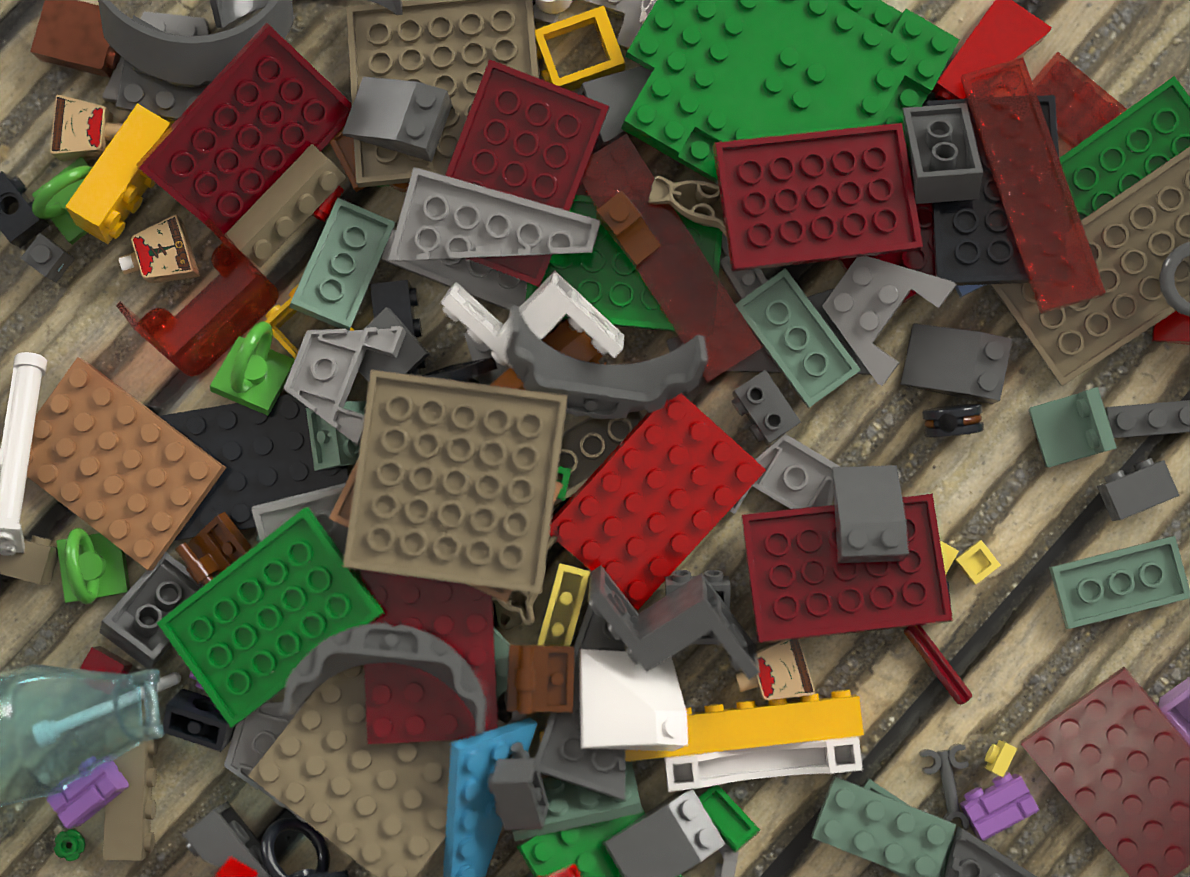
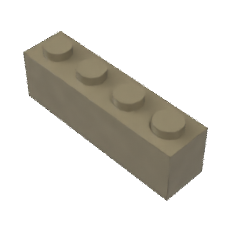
M311 144L226 233V236L241 252L261 267L347 177L321 151Z
M32 535L31 540L24 539V553L16 552L14 555L0 554V574L40 585H50L58 558L57 547L50 545L51 539Z
M115 727L107 730V755L111 757L118 767V771L125 777L129 787L105 806L103 860L142 861L149 857L150 852L154 850L155 834L151 832V819L155 818L156 801L152 800V787L156 786L157 769L153 768V755H156L158 751V737L154 735V728Z

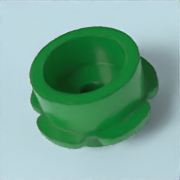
M75 829L60 832L54 840L56 843L54 847L55 854L59 858H65L66 861L78 859L80 857L79 854L83 853L86 847L83 835ZM68 842L72 844L71 848L67 847Z

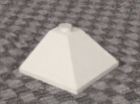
M579 650L581 748L674 751L688 745L687 713L672 656L646 672L640 663L636 665L630 659L627 652Z

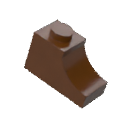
M622 190L596 210L597 220L601 221V225L635 267L661 248V244L646 225L641 213Z

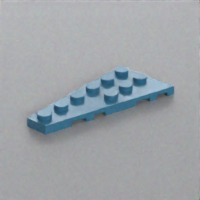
M527 718L451 743L443 877L486 876L503 826L501 816L496 814V800L494 793L489 791L488 778L490 773L494 772L497 759H510L512 754L510 747L513 743H522L524 750L528 752L537 726V722L533 719Z

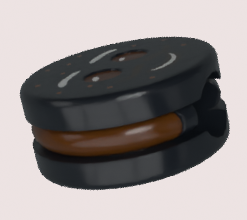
M981 404L952 405L923 410L922 415L925 420L924 425L926 426L924 428L925 436L930 438L951 437L982 432L984 430V423L981 422Z

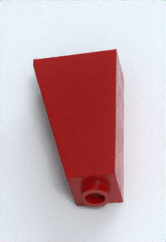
M995 0L935 84L932 92L936 94V99H969L1041 43L1052 27L1012 0Z

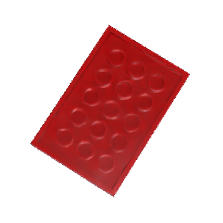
M681 393L671 400H666L663 408L647 413L554 515L551 519L549 535L551 537L557 536L556 541L591 571L602 566L631 605L639 610L663 584L665 577H669L762 476L766 469Z

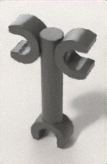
M953 744L948 750L937 752L930 749L921 750L919 752L921 757L932 756L933 765L922 768L923 773L934 774L940 769L947 813L943 819L951 822L953 818L959 817L962 827L964 829L968 828L969 819L960 811L952 766L958 769H964L969 766L967 761L957 762L955 760V753L959 750H965V745Z

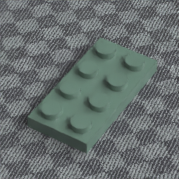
M337 198L289 308L337 328L350 331L396 222Z
M786 268L734 305L735 310L807 408L813 406L861 371Z
M1175 536L1049 567L1066 629L1190 598V588Z
M632 761L625 762V801L553 777L543 778L542 783L549 804L543 830H512L515 841L643 813Z
M833 776L811 837L910 877H937L956 824Z

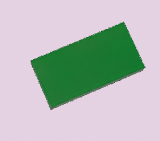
M719 785L711 786L698 797L720 836L735 853L759 833L760 829Z

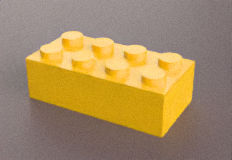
M137 103L65 206L76 226L106 244H109L112 238L117 239L125 228L124 221L130 212L135 213L139 209L143 201V197H141L148 187L152 188L156 184L136 164L171 127L168 121Z

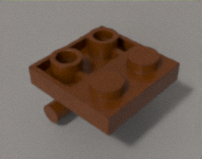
M223 512L217 515L187 544L186 542L182 543L175 551L188 566L186 570L197 585L201 583L204 586L251 550L252 546L229 516Z
M508 644L506 710L519 711L520 714H532V712H573L575 647Z

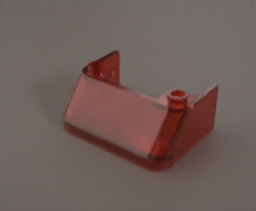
M210 219L204 223L222 241L211 257L213 267L220 274L177 315L174 316L165 308H155L140 319L121 301L116 305L133 329L187 376H197L207 370L235 343L238 336L242 337L276 304L279 297L278 290L273 283Z

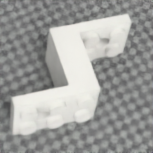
M555 270L519 307L526 324L539 339H542L567 314L569 316L568 322L580 333L585 330L593 338L591 341L593 346L603 355L609 353L615 358L623 349L624 334ZM455 282L440 302L445 306L443 308L444 313L455 322L460 320L468 328L467 333L479 344L484 342L492 350V357L498 363L505 366L508 364L506 344L510 318L502 324L460 284Z

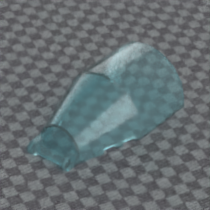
M32 664L0 672V807L58 794L66 789V785L79 777L84 778L92 773V769L105 761L111 762L143 741L162 737L163 725L159 724L157 683L160 682L159 670L150 669L131 674H120ZM143 686L146 719L145 726H143L141 703V687Z

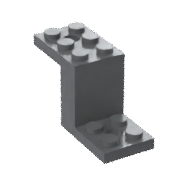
M602 566L591 572L588 602L592 610L597 615L602 614L608 621L607 626L616 640L622 639L627 646L626 651L630 659L636 665L640 663L646 672L710 632L715 644L719 648L724 646L729 652V661L737 672L743 671L749 680L760 673L755 643L702 573L638 614Z

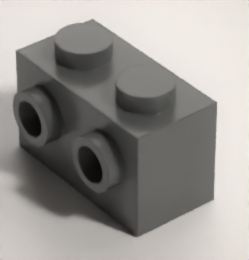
M766 369L735 389L732 393L734 399L731 402L740 416L747 415L752 423L749 429L758 442L763 440L768 445L801 423Z
M1152 458L1134 464L1135 471L1124 475L1123 470L1104 477L1106 483L1097 486L1112 521L1125 519L1180 496L1164 460L1153 462Z

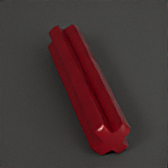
M922 626L906 627L904 634L955 702L963 705L972 698V693Z

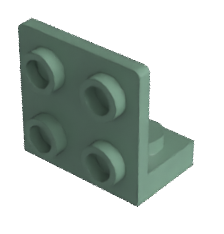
M1098 387L1028 409L1047 468L1117 448Z
M346 401L343 408L365 415L367 401ZM306 408L314 470L321 471L345 465H355L359 458L360 446L356 445L312 410Z

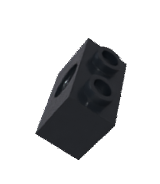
M1 171L0 231L10 243L21 248L50 225L45 219L37 218L33 214L32 203L34 200L30 201L25 195V192L28 190L25 184L16 175L10 177ZM18 201V210L14 214L9 215L10 205Z
M182 688L166 705L161 732L222 752L232 740L236 726L232 728L229 726L210 697Z

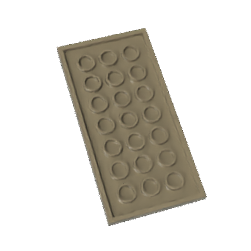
M1190 147L1064 232L1067 280L1065 282L990 284L1061 386H1064L1176 311L1166 302L1160 290L1159 274L1164 260L1172 250L1186 242H1190ZM1190 256L1180 262L1174 275L1175 287L1179 295L1187 302H1190Z

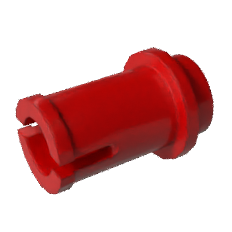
M338 186L311 215L325 222L329 218L337 198L344 192V189Z

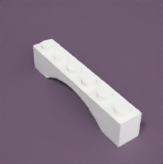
M858 736L664 757L668 791L696 789L768 777L831 774L863 770Z

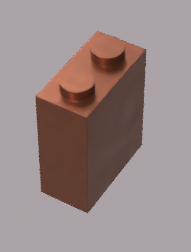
M79 0L44 1L30 52L40 61L111 78L113 70L116 69L120 61V55L114 48L109 46L104 38L99 5Z

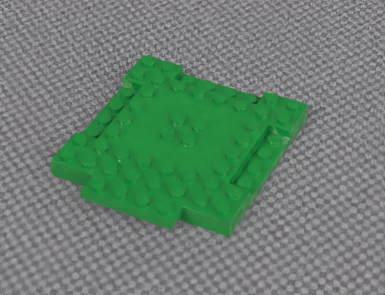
M657 0L625 57L650 70L652 73L625 118L621 129L718 184L713 153L715 142L902 123L904 132L903 108L922 107L960 39L907 8L902 13L881 0Z

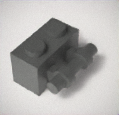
M516 742L510 747L512 753L510 759H497L494 772L490 773L488 778L489 791L494 793L496 800V814L501 816L505 830H543L549 804L536 758H530L529 753L524 750L523 744Z

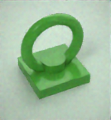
M83 157L78 158L32 193L35 198L32 203L33 214L40 219H51L66 240L72 245L88 233L76 226L65 207L93 168Z
M259 322L249 331L246 338L238 336L213 379L210 391L268 416L285 386L295 359L270 349L273 337L272 327L268 322Z
M75 528L70 531L67 539L56 540L65 603L80 601L83 604H91L96 598L124 594L130 590L125 552L102 534L88 535L85 530Z

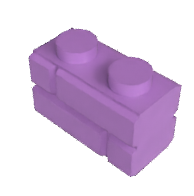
M92 755L86 758L77 766L80 771L74 776L67 775L53 785L55 791L47 797V801L53 810L58 813V817L66 828L71 829L81 826L129 787V783L122 773L118 771V767L108 755L101 757Z
M1006 772L1004 777H995L992 780L994 785L982 790L981 787L970 790L964 795L966 800L959 803L963 813L968 817L969 824L975 835L981 841L992 837L1039 811L1021 776L1017 774L1011 775L1010 772Z

